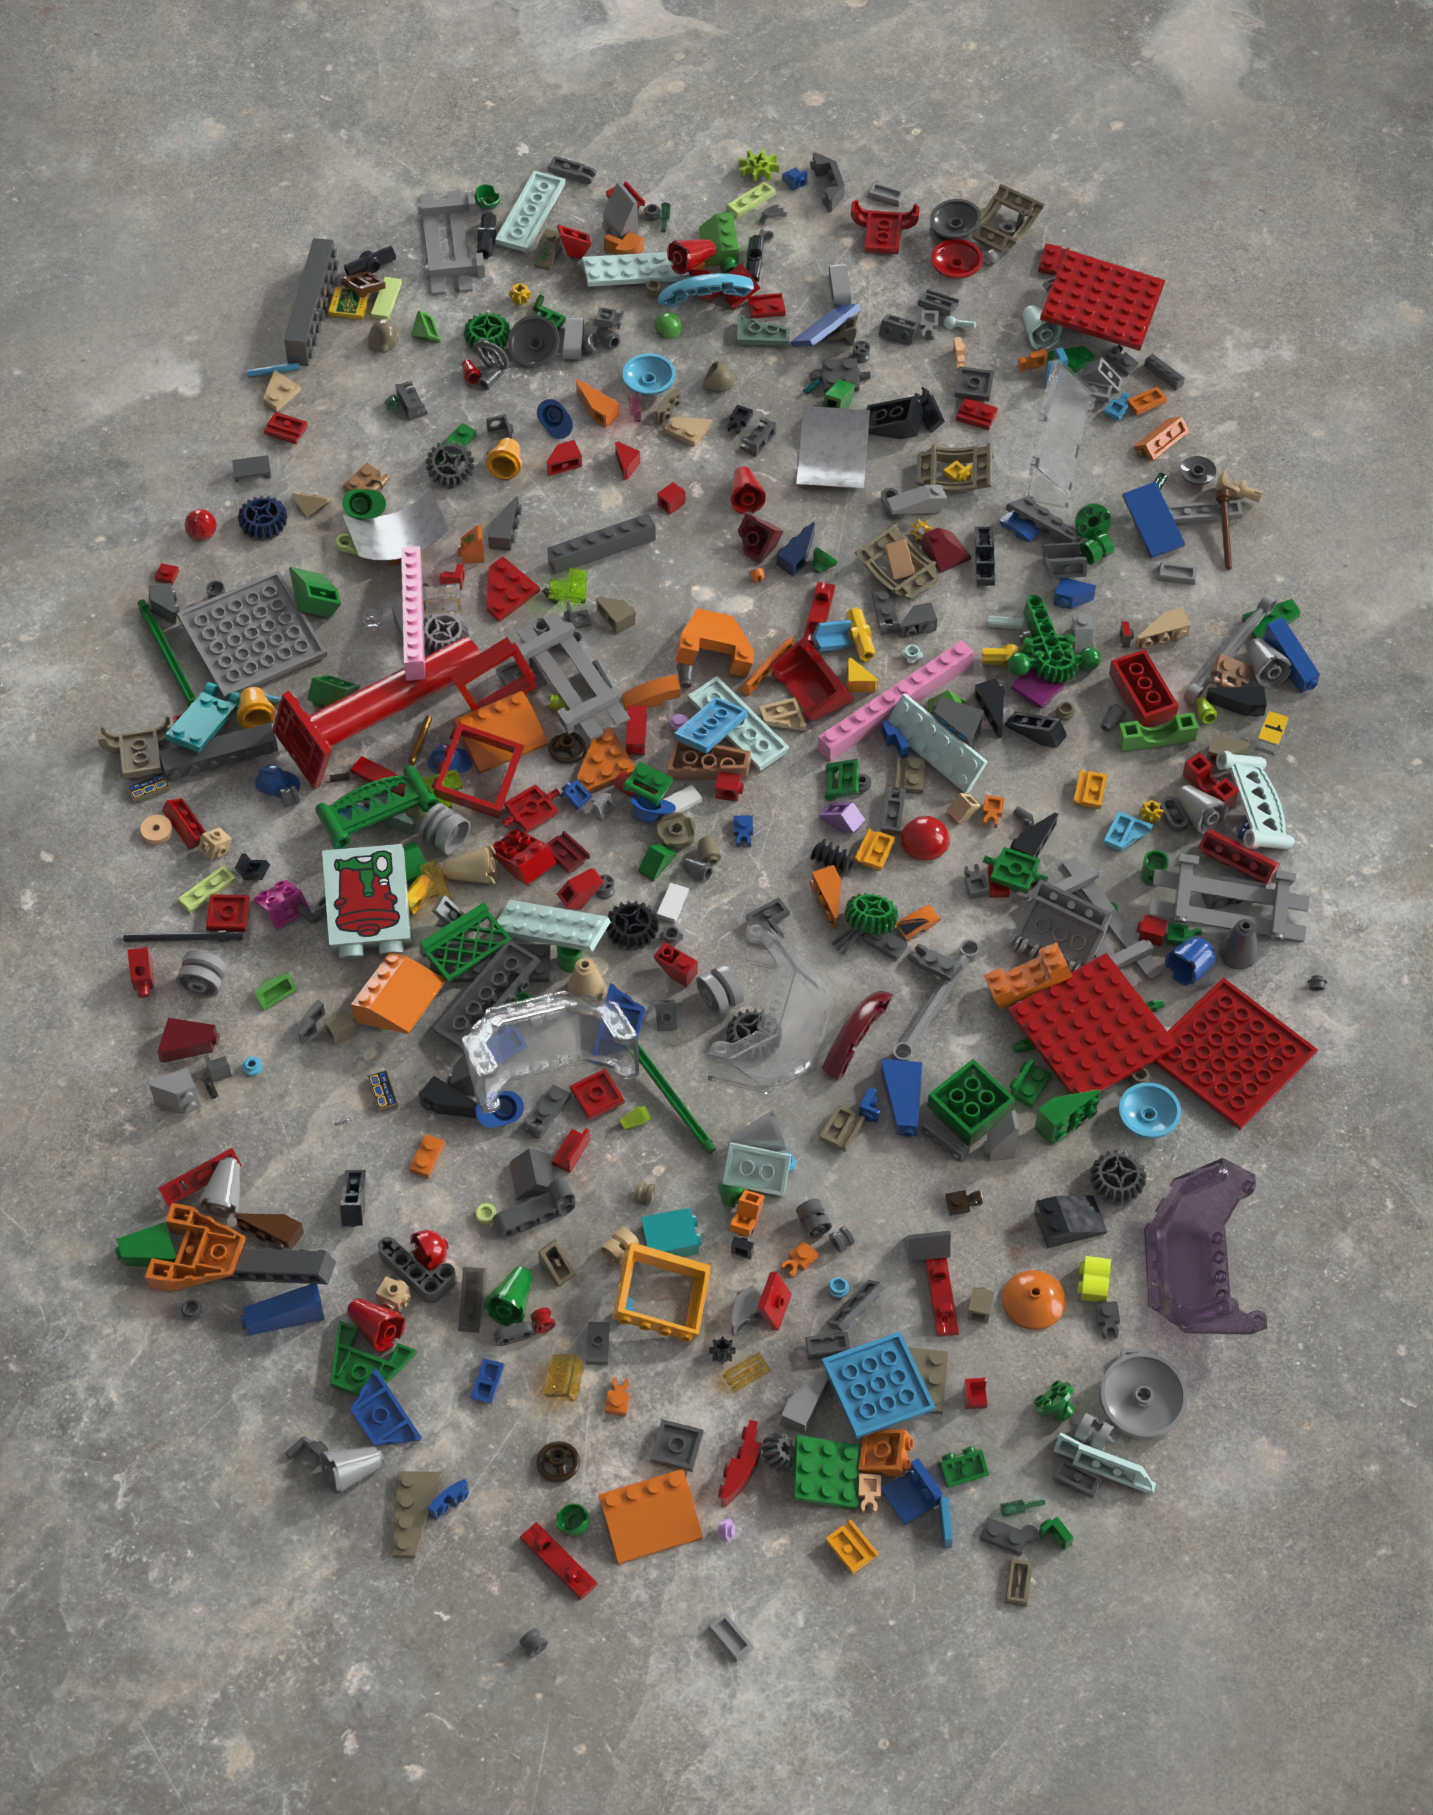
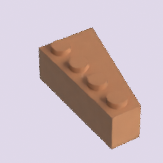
M675 740L667 768V775L672 777L673 780L717 779L718 772L738 774L741 775V779H747L751 766V751L715 745L709 752L704 753Z

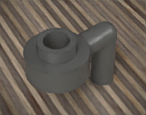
M1019 211L1016 224L1001 223L998 231L1012 237L1015 231L1023 224L1026 211Z
M324 896L318 902L313 913L302 904H299L296 910L309 922L314 923L321 915L327 913L326 897Z
M303 1436L285 1454L291 1459L305 1447L320 1462L321 1453L328 1451V1448L322 1441H311L306 1436Z

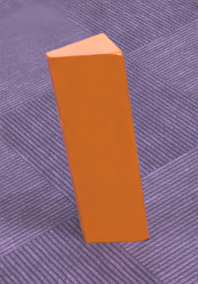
M791 636L784 640L741 684L738 691L749 696L772 672L769 665L793 646V637Z

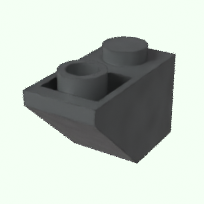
M171 583L149 585L151 611L168 622L176 624L179 606L175 605L177 596L176 591H172Z
M931 602L915 605L911 608L901 623V638L936 631L937 617Z

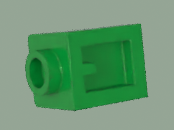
M1058 1516L1053 1520L1049 1518L1040 1525L1038 1536L1041 1539L1052 1532L1053 1540L1057 1545L1061 1544L1064 1550L1072 1546L1074 1537Z

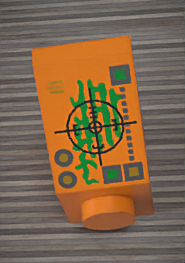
M477 525L460 538L461 545H457L458 556H462V564L484 562L482 527Z

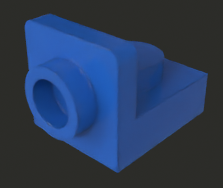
M795 167L782 173V179L794 191L807 184V172L805 170L800 172Z
M578 780L574 783L569 781L561 788L563 792L559 796L561 799L565 796L576 810L593 797Z
M870 1086L861 1102L859 1116L863 1115L866 1121L877 1123L880 1116V1110L875 1109L878 1098H876L877 1089Z

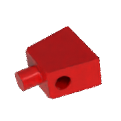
M148 947L127 949L132 986L137 991L139 998H147L150 996L149 989L155 988L153 960Z

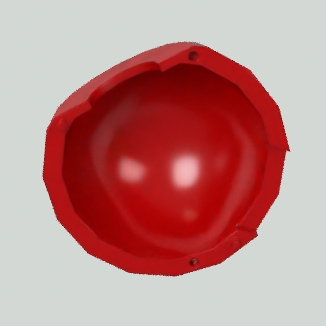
M919 816L912 819L905 825L900 836L904 852L910 857L919 860L938 858L947 851L950 845V835L946 826L931 816Z

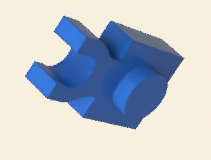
M753 815L733 816L734 836H737L736 847H740L741 841H746L747 847H751L750 836H753Z

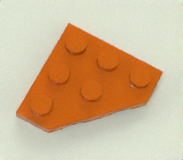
M612 728L603 731L604 734L592 740L577 775V780L589 793L614 784L615 778L621 772L627 771L631 775L635 769L633 762Z

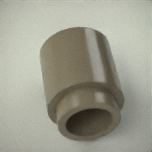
M711 836L702 837L698 842L702 862L709 863L710 866L716 865L721 859L717 842Z

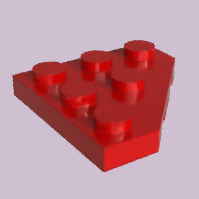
M503 556L489 566L487 612L497 621L501 622L540 592V587Z

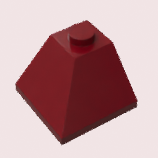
M938 527L922 535L921 548L932 562H936L935 566L940 573L972 559L971 555L951 531Z

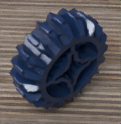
M261 495L260 498L254 497L252 501L247 499V504H242V508L239 509L238 522L244 534H248L250 538L255 536L256 540L260 537L265 540L266 537L272 539V535L278 536L279 531L283 532L288 516L285 506L281 501H277L276 497L271 499L268 495L266 498H263Z

